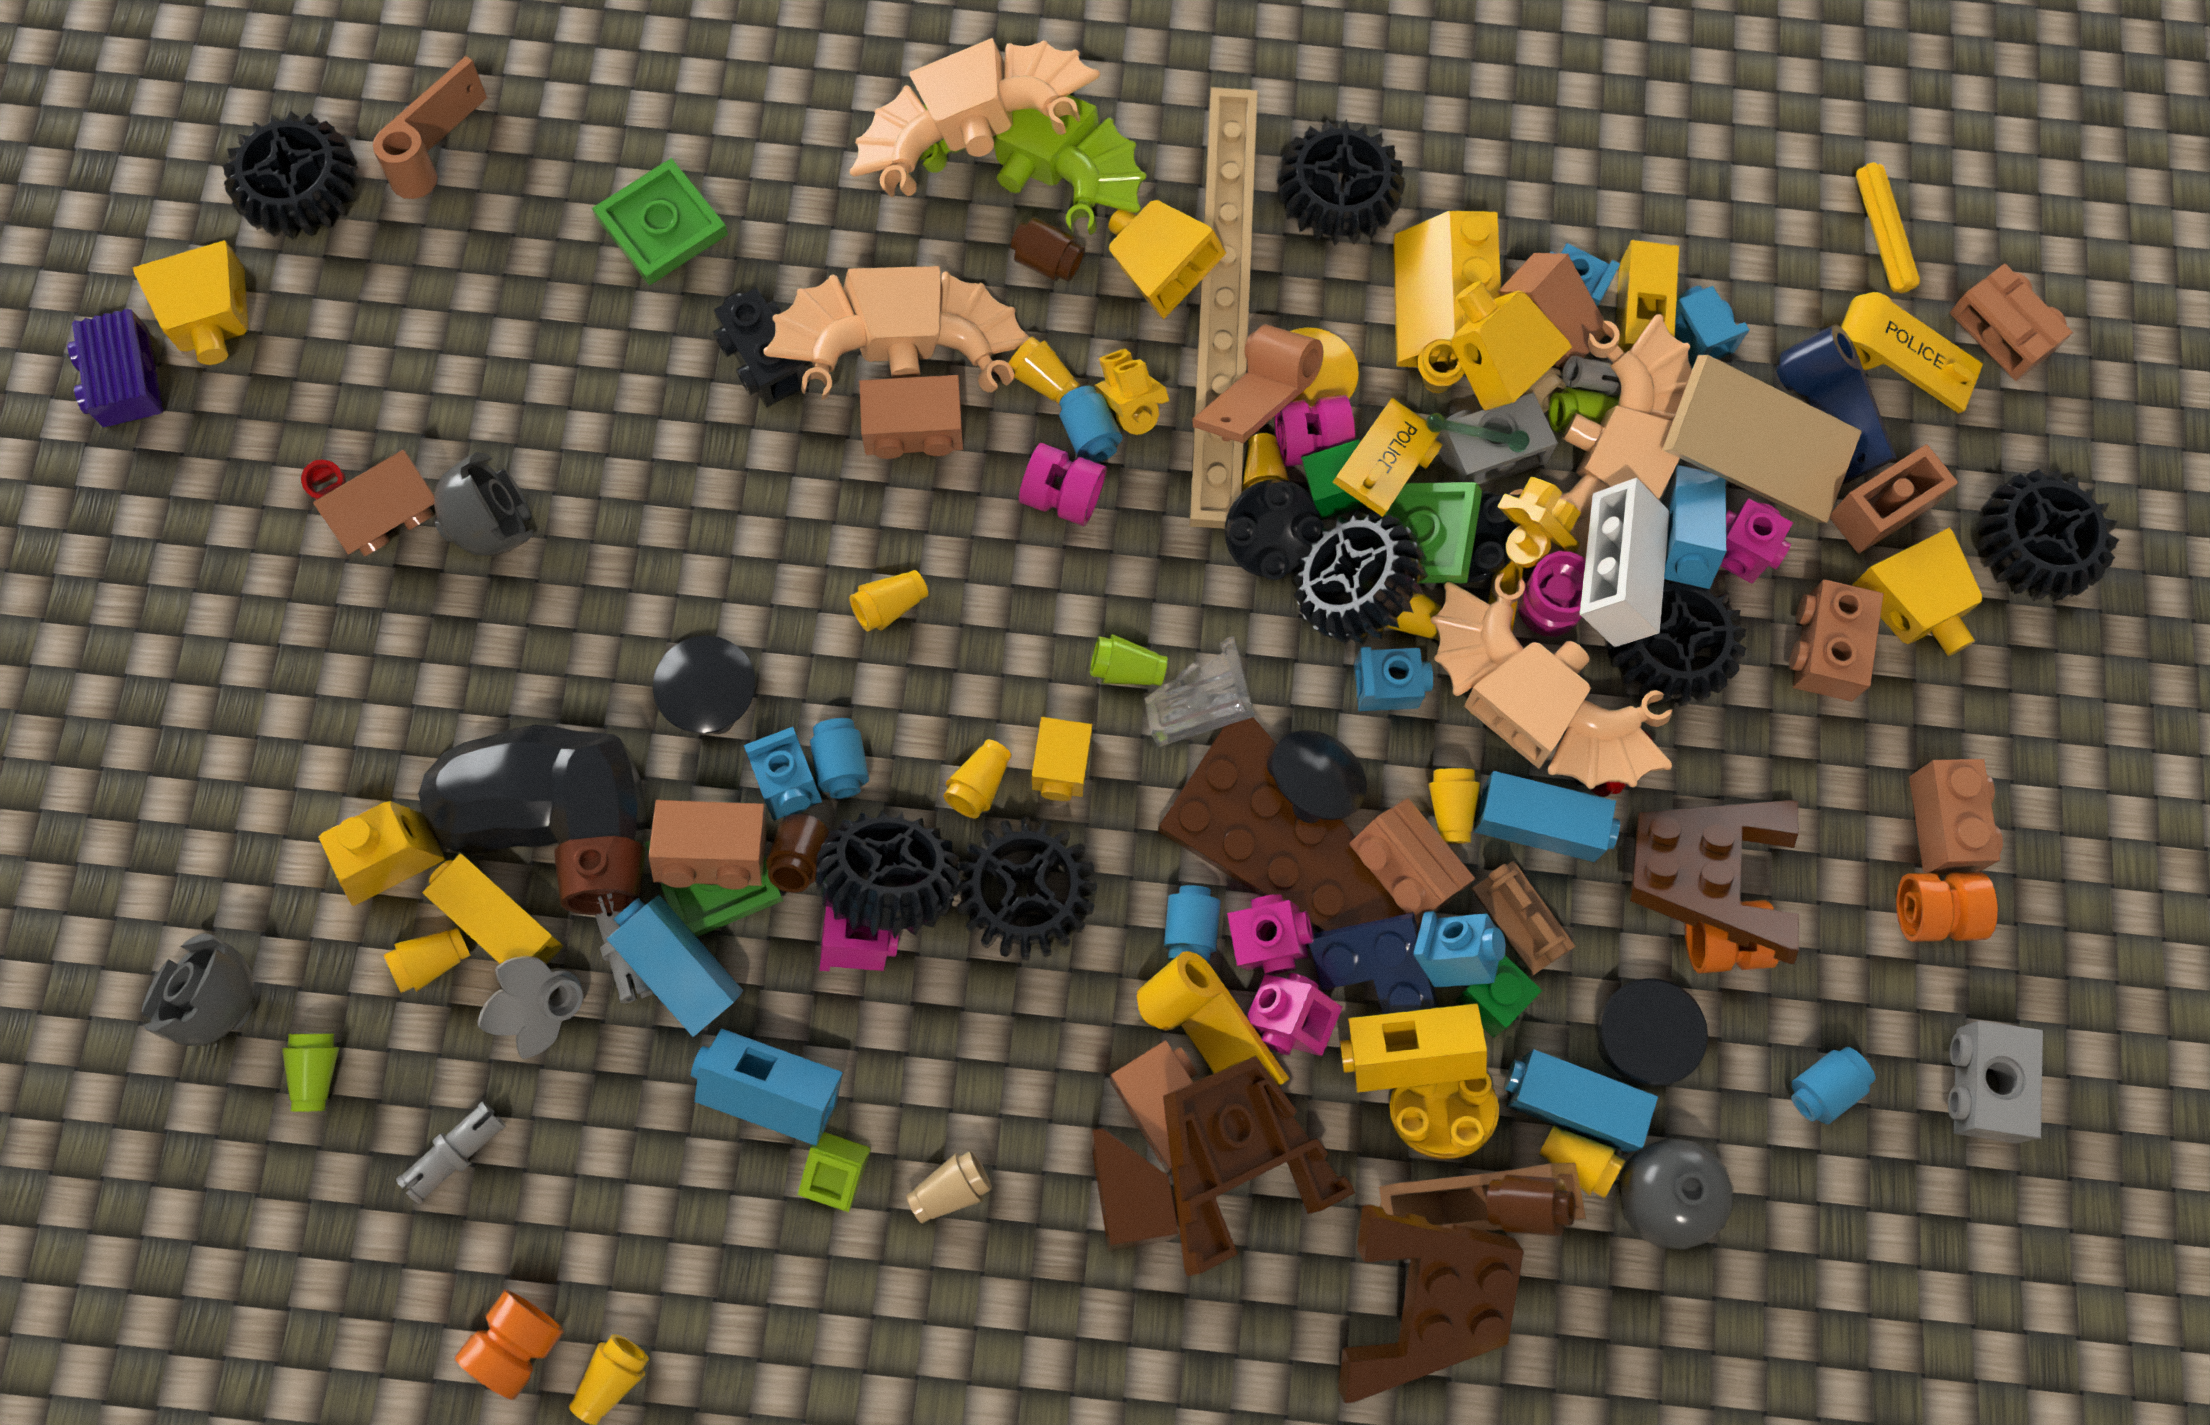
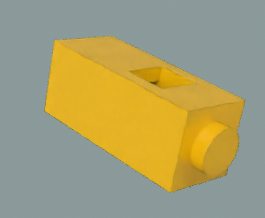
M1631 240L1619 266L1616 326L1620 334L1618 346L1624 353L1632 348L1657 314L1663 316V321L1669 333L1675 337L1679 246Z
M461 853L454 860H448L441 864L429 879L430 885L422 892L499 964L508 959L522 956L537 957L547 964L564 947Z
M1478 1003L1348 1018L1349 1039L1340 1040L1343 1072H1354L1357 1092L1486 1078L1487 1047Z

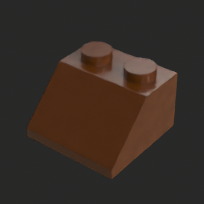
M1105 1129L1092 1130L1091 1148L1108 1251L1173 1241L1179 1234L1175 1191L1171 1189L1169 1176Z

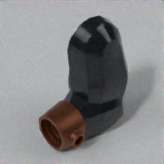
M537 724L513 728L491 736L464 742L444 752L424 774L418 793L421 810L429 829L447 849L471 855L516 846L540 848L559 845L554 849L561 906L567 911L587 915L601 914L603 911L600 903H598V897L602 896V902H604L607 914H612L609 901H613V912H622L637 898L640 899L645 859L643 838L646 823L642 782L631 753L616 735L575 731ZM612 893V898L608 900L607 894Z

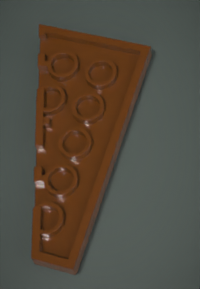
M1240 702L1160 823L1158 832L1260 896L1279 894L1282 895L1283 901H1292L1299 906L1300 912L1307 911L1312 928L1319 933L1406 914L1349 845L1356 836L1341 819H1319L1316 823L1310 824L1297 818L1293 812V804L1279 790L1274 777L1271 776L1267 769V760L1277 744Z

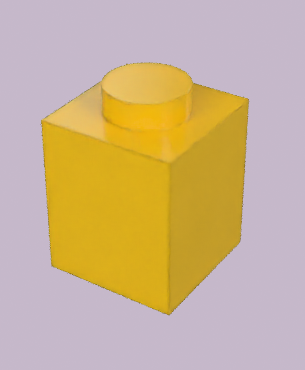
M1041 717L1032 770V790L1041 791L1042 797L1055 801H1069L1072 796L1083 797L1092 740V724Z

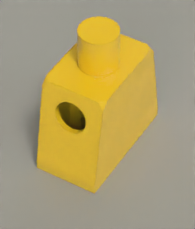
M1159 200L1150 201L1137 215L1118 209L1109 220L1108 228L1117 237L1110 243L1108 250L1126 276L1163 320L1227 254L1211 227Z
M225 240L133 267L134 274L161 329L179 351L188 352L195 349L198 362L205 365L218 364L228 358L225 340L244 335L249 328L244 266Z
M1477 281L1460 292L1456 297V300L1470 320L1452 336L1451 345L1484 411L1514 403L1572 348L1566 337L1525 292L1517 290L1493 299L1482 281Z
M1950 527L1871 566L1853 584L1855 587L1883 593L1880 618L1905 644H1911L1933 633L1946 655L1951 656L1975 642L1974 637L1961 618L1982 602V594Z
M392 801L383 802L355 817L347 818L341 824L323 832L319 836V840L335 875L353 906L446 860L435 835L426 823L423 813Z

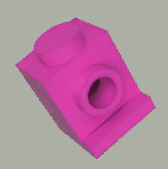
M825 906L819 971L830 972V967L884 971L886 957H896L899 934L894 938L889 931L879 930L873 937L869 927L861 926L852 930L849 918L835 920L832 907Z

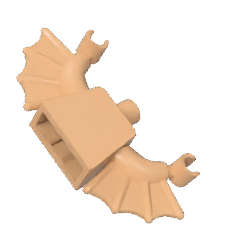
M991 38L925 65L909 73L927 110L912 88L907 85L903 87L901 93L892 102L877 108L872 125L868 131L855 141L859 149L858 158L850 169V175L856 177L884 169L880 176L882 189L890 197H893L895 195V187L900 182V190L906 196H911L916 192L917 185L909 173L914 171L919 157L930 146L944 138L948 148L952 151H958L966 147L969 155L975 157L984 156L990 153L994 147L993 136L1008 131L1013 125L1012 111L1030 108L1038 110L1043 115L1050 117L1055 133L1063 135L1066 133L1064 123L1059 119L1060 117L1071 115L1077 122L1080 121L1075 101L1066 96L1098 79L1100 72L1097 69L1083 65L1079 59L1080 53L1078 50H1057L1045 40L1030 46L1008 43L1005 47V63L994 39Z
M940 266L852 268L847 271L843 288L838 277L834 274L830 275L828 280L817 287L799 288L793 305L783 313L773 316L772 319L775 322L776 329L775 337L763 352L768 357L811 361L814 367L807 370L803 375L801 390L805 394L807 383L812 379H819L825 384L821 400L828 398L832 387V378L829 372L835 369L837 361L842 354L860 348L863 358L869 362L889 361L892 378H911L920 376L918 360L931 358L935 346L940 345L959 350L968 358L973 366H979L982 370L978 376L979 386L983 391L992 393L998 389V385L992 378L991 372L998 374L1001 382L1006 386L1014 379L1013 368L1004 360L992 361L990 358L992 354L1019 349L1030 337L1019 327L1015 317L1016 310L1013 306L1008 307L995 300L983 283H966L950 275L947 271L942 273L940 281Z
M1661 314L1654 316L1632 348L1626 353L1618 346L1620 334L1619 329L1614 323L1603 321L1602 328L1606 335L1612 339L1608 344H1600L1589 333L1588 346L1590 352L1596 357H1608L1611 360L1612 364L1610 367L1619 378L1621 394L1618 406L1607 410L1600 424L1575 413L1562 437L1563 440L1586 451L1577 468V474L1582 478L1569 492L1560 496V499L1573 504L1581 512L1570 534L1580 543L1575 554L1585 559L1593 493L1637 477L1659 500L1680 459L1662 449L1692 372L1688 361L1690 345L1682 343L1669 333ZM1523 489L1514 490L1509 495L1520 497ZM1551 542L1549 554L1562 551L1555 543Z
M1504 573L1499 574L1492 584L1491 593L1496 602L1491 605L1452 582L1444 584L1445 604L1440 612L1431 618V623L1435 625L1438 631L1440 642L1434 660L1448 672L1453 686L1452 692L1455 696H1460L1473 688L1464 707L1533 765L1540 769L1564 734L1548 767V773L1553 776L1555 774L1571 776L1585 784L1589 789H1593L1595 786L1606 782H1621L1628 784L1630 787H1635L1637 781L1648 772L1670 770L1672 768L1671 761L1641 729L1642 722L1654 727L1663 726L1669 722L1672 716V709L1667 710L1663 714L1656 715L1647 708L1651 703L1663 699L1664 694L1657 690L1650 691L1644 696L1642 704L1638 708L1628 706L1619 710H1607L1584 700L1591 687L1578 673L1589 663V656L1580 645L1572 641H1566L1554 655L1537 642H1533L1523 649L1511 631V620L1514 611L1511 604L1516 602L1525 590V583L1522 578L1517 584L1516 593L1507 595L1500 588V581Z

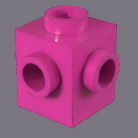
M1749 498L1737 513L1728 509L1726 512L1727 552L1720 566L1753 584L1768 566L1776 570L1791 547V543L1784 539L1793 522L1782 517L1780 512L1774 507L1765 503H1757Z
M1282 895L1258 897L1251 900L1252 908L1227 913L1237 966L1247 971L1263 967L1264 973L1271 975L1295 970L1296 960L1309 958L1306 944L1313 943L1314 941L1307 911L1300 912L1299 906L1292 901H1283ZM1277 929L1276 936L1270 940L1272 931Z
M1289 973L1288 978L1285 979L1265 974L1247 1014V1018L1255 1030L1262 1035V1041L1269 1049L1284 1055H1290L1292 1049L1322 1056L1343 1007L1318 990L1319 985L1307 977L1296 973Z

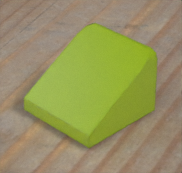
M823 1132L817 1146L811 1145L797 1195L849 1212L871 1149L865 1145Z

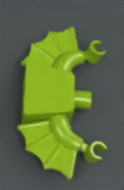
M1067 95L1066 97L1075 101L1080 121L1077 122L1071 115L1060 117L1059 119L1064 123L1066 133L1063 135L1055 133L1050 117L1043 115L1038 110L1030 108L1012 111L1013 125L1008 131L993 136L997 161L1003 165L997 175V180L1006 190L1020 193L1030 177L1049 186L1058 184L1064 178L1072 185L1074 190V206L1068 210L1066 215V223L1071 234H1074L1075 221L1081 217L1089 219V235L1096 232L1097 221L1091 209L1095 206V203L1132 213H1139L1141 211L1137 193L1142 181L1146 179V173L1142 172L1135 163L1134 151L1136 143L1123 137L1117 131L1112 118L1105 119L1099 125L1097 106ZM943 138V140L938 143L936 142L924 151L918 160L926 159L923 162V166L927 171L938 173L946 166V154L950 151L955 154L961 150H950Z

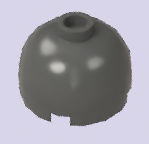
M475 452L458 462L443 474L439 480L434 497L436 512L434 522L438 532L446 541L454 542L458 547L473 555L497 556L515 549L533 536V530L525 532V526L522 519L528 521L532 516L523 493L512 476L504 468L495 472L486 464V462L493 458L488 454Z
M201 933L188 939L180 946L189 952L178 964L169 959L165 962L150 985L142 1005V1015L151 1019V1023L143 1024L145 1030L165 1040L187 1046H204L225 1037L232 1030H238L247 1022L253 1010V1003L251 1002L254 989L253 973L242 954L212 934Z
M1667 1138L1645 1145L1627 1160L1619 1177V1190H1621V1200L1624 1206L1621 1209L1625 1220L1640 1238L1658 1248L1684 1250L1707 1243L1725 1227L1733 1209V1185L1727 1168L1711 1150L1694 1141Z

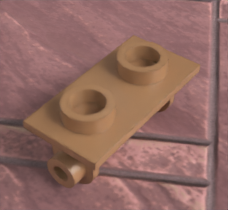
M1515 861L1498 867L1488 875V878L1471 888L1532 975L1576 947Z

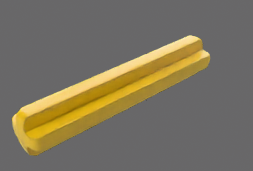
M1868 163L1865 167L1857 170L1856 179L1890 288L1893 292L1907 293L1919 286L1920 278L1885 168L1882 164Z

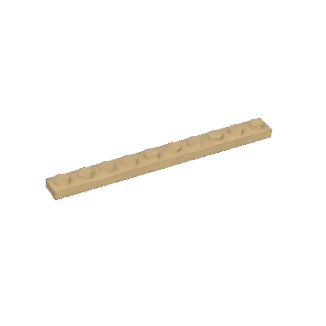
M1211 87L1204 224L1214 230L1227 254L1201 280L1195 416L1246 374L1247 359L1244 350L1248 339L1257 90ZM1194 428L1189 527L1225 529L1229 509L1242 491L1243 443L1234 440L1223 441L1222 436Z

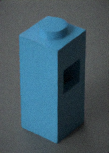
M1676 465L1661 501L1670 511L1664 579L1710 589L1727 552L1726 481L1708 471Z
M1493 771L1483 784L1474 833L1595 862L1607 849L1615 847L1620 831V819L1613 818L1616 806L1615 800Z
M660 895L656 896L646 905L637 898L613 919L620 927L607 938L608 942L692 1037L732 1005L743 992V989Z
M722 1028L710 1048L706 1046L701 1047L691 1070V1077L697 1079L694 1102L817 1146L836 1108L843 1074L839 1070Z
M1535 1049L1524 1055L1521 1061L1513 1060L1504 1083V1090L1511 1092L1506 1107L1628 1154L1643 1148L1658 1096Z

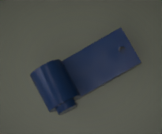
M1833 324L1781 352L1780 364L1777 365L1776 370L1781 383L1787 390L1791 391L1794 389L1797 393L1808 397L1811 406L1862 431L1844 477L1843 485L1897 459L1852 340L1842 327Z

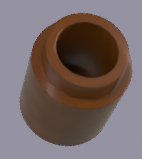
M1036 217L1032 218L1028 224L1020 223L1010 244V248L1015 250V262L1054 281L1060 278L1067 282L1071 281L1085 253V247L1076 243V237Z
M793 814L781 821L766 861L768 878L775 887L786 892L798 893L806 890L815 881L817 855L829 834V830L824 823L809 814Z
M1506 1175L1503 1180L1493 1179L1490 1182L1487 1193L1488 1220L1491 1225L1501 1226L1504 1232L1561 1236L1565 1225L1571 1226L1574 1222L1576 1210L1575 1196L1573 1191L1566 1190L1565 1183L1561 1178Z

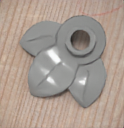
M522 956L508 959L499 964L495 969L497 980L502 989L496 991L484 1003L478 1018V1027L493 1035H516L517 1051L522 1059H527L545 1051L557 1039L561 1022L574 1016L580 1009L583 1001V992L579 979L566 969H549L537 957ZM556 988H559L557 995L552 1000H549L551 993Z

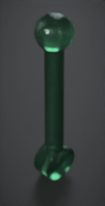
M1439 413L1431 414L1426 420L1427 428L1433 433L1447 430L1508 444L1509 448L1514 452H1523L1530 442L1528 434L1522 430L1514 431L1512 434L1502 433L1445 420L1443 415Z

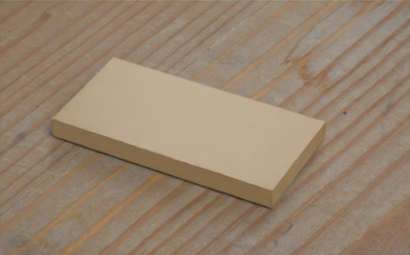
M1698 355L1662 450L1814 522L1828 523L1862 431L1712 356Z

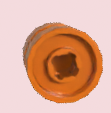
M1952 872L1946 875L1944 881H1941L1937 873H1908L1902 877L1898 885L1896 897L1898 922L1903 935L1911 942L1942 941L1947 936L1955 941L1986 940L1995 931L1998 912L1996 892L1992 881L1982 872Z
M1767 900L1740 902L1744 906L1774 910L1772 904ZM1701 921L1698 922L1696 927L1685 923V941L1688 957L1693 969L1698 974L1731 971L1735 963L1741 970L1774 968L1779 960L1774 959L1775 951L1752 941H1750L1748 947H1744L1729 941L1728 932Z
M505 1289L485 1315L490 1329L488 1331L478 1330L474 1335H470L454 1358L460 1367L481 1384L507 1399L515 1400L531 1378L530 1374L533 1371L530 1358H546L565 1331L540 1308L517 1293Z

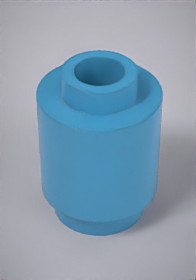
M1093 386L1078 387L1065 394L1059 402L1062 409L1059 417L1078 458L1090 459V461L1097 463L1112 457L1117 452V446L1121 443L1123 437L1105 397L1097 393Z
M834 718L816 724L813 727L814 736L810 739V746L818 789L823 792H829L830 797L835 799L848 798L861 792L860 787L869 781L861 732L855 729L854 721L848 718Z
M1184 885L1180 886L1178 894L1168 896L1164 947L1169 949V961H1172L1182 952L1190 951L1198 954L1210 964L1211 953L1217 951L1221 904L1219 899L1211 897V889L1202 886Z
M1844 1047L1841 1051L1831 1050L1792 1081V1089L1794 1091V1094L1791 1096L1792 1102L1797 1110L1809 1121L1814 1122L1818 1120L1824 1124H1830L1870 1092L1869 1085L1876 1080V1076L1867 1060L1853 1048Z

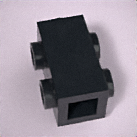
M756 287L746 293H737L730 296L721 306L713 309L719 328L713 331L714 337L726 357L734 354L741 365V367L736 369L737 375L750 396L757 392L767 408L801 390L802 378L806 372L805 367L811 364L810 361L768 357L763 352L775 337V322L772 318L775 314L782 313L774 300L766 303Z

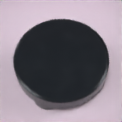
M1645 978L1624 985L1608 998L1598 1018L1599 1056L1603 1062L1610 1065L1620 1076L1637 1085L1663 1087L1674 1084L1690 1075L1698 1067L1706 1052L1708 1029L1701 1008L1688 992L1666 980Z

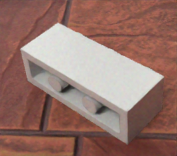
M1637 477L1593 493L1580 615L1614 647L1660 633L1670 511Z

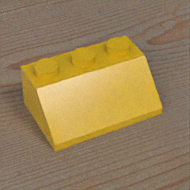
M1448 211L1394 234L1396 367H1418L1419 353L1427 343L1436 339L1451 340L1452 336L1470 320L1456 300L1457 295L1468 286L1477 281H1482L1493 299L1501 297L1498 292L1501 288L1498 212Z

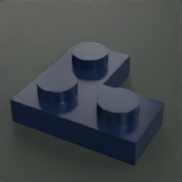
M1414 912L1313 934L1314 941L1309 943L1322 990L1373 980L1383 1014L1440 1008L1433 984L1413 955L1419 934Z

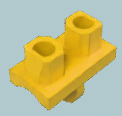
M1126 348L1099 358L1105 381L1094 385L1097 393L1102 394L1108 406L1116 412V419L1119 425L1128 433L1135 435L1145 434L1150 431L1158 421L1159 406L1157 403L1163 404L1169 401L1166 387L1149 375L1144 361L1141 359L1133 360L1131 352Z
M1530 477L1519 499L1504 493L1497 506L1517 526L1508 536L1506 553L1515 564L1525 568L1536 566L1538 562L1548 555L1551 542L1555 543L1565 552L1576 553L1580 546V543L1570 532L1581 512L1573 504L1560 499L1562 492L1556 485L1535 477Z

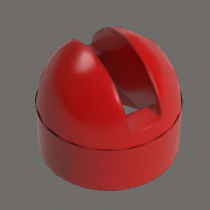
M324 459L309 463L301 475L303 489L315 500L346 483L343 471L335 463ZM337 476L336 483L316 492L314 486L326 483Z

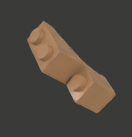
M1550 1163L1494 1173L1379 1186L1380 1207H1383L1386 1214L1404 1218L1406 1213L1423 1216L1429 1224L1452 1229L1453 1225L1457 1224L1492 1232L1503 1230L1501 1226L1491 1225L1487 1216V1193L1490 1182L1493 1179L1503 1180L1506 1175L1561 1178L1565 1183L1566 1190L1573 1191L1575 1196L1576 1210L1574 1220L1586 1219L1575 1163Z

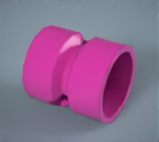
M1346 395L1318 398L1314 406L1311 407L1305 400L1291 401L1274 416L1275 435L1285 467L1303 465L1301 457L1355 441L1354 418L1349 399ZM1307 427H1312L1313 434H1308Z
M1040 442L1026 468L1020 487L1019 503L1043 512H1047L1054 507L1057 510L1058 517L1081 526H1086L1101 494L1107 467L1082 457L1071 462L1069 461L1068 452ZM1057 477L1063 479L1060 491L1054 489Z
M1557 551L1546 555L1537 563L1530 578L1525 583L1523 594L1518 599V612L1521 619L1533 632L1542 636L1557 637L1568 633L1582 618L1580 607L1586 561L1584 557L1573 552Z

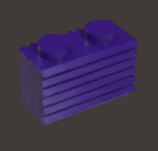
M125 308L122 312L104 313L102 317L94 316L92 319L84 318L83 321L75 320L72 323L75 341L68 342L67 349L73 366L77 371H80L82 384L75 385L74 393L81 411L84 414H90L103 428L162 414L164 410L161 405V393L158 388V376L155 371V359L152 354L154 352L151 346L152 341L149 337L151 334L147 326L133 310Z

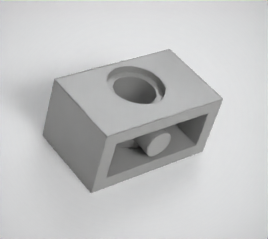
M1534 392L1519 397L1514 403L1486 411L1483 409L1472 413L1471 410L1457 412L1445 420L1437 438V441L1443 444L1439 454L1452 482H1476L1479 487L1547 464L1558 444ZM1484 435H1495L1502 440L1503 444H1493Z
M1980 1020L1957 1028V1033L1953 1036L1950 1044V1060L1953 1065H1956L1955 1087L1952 1088L1948 1099V1112L1950 1117L1954 1119L1953 1134L2016 1144L2041 1138L2043 1030ZM1987 1069L1992 1071L1999 1080L1998 1094L1993 1092L1986 1082Z

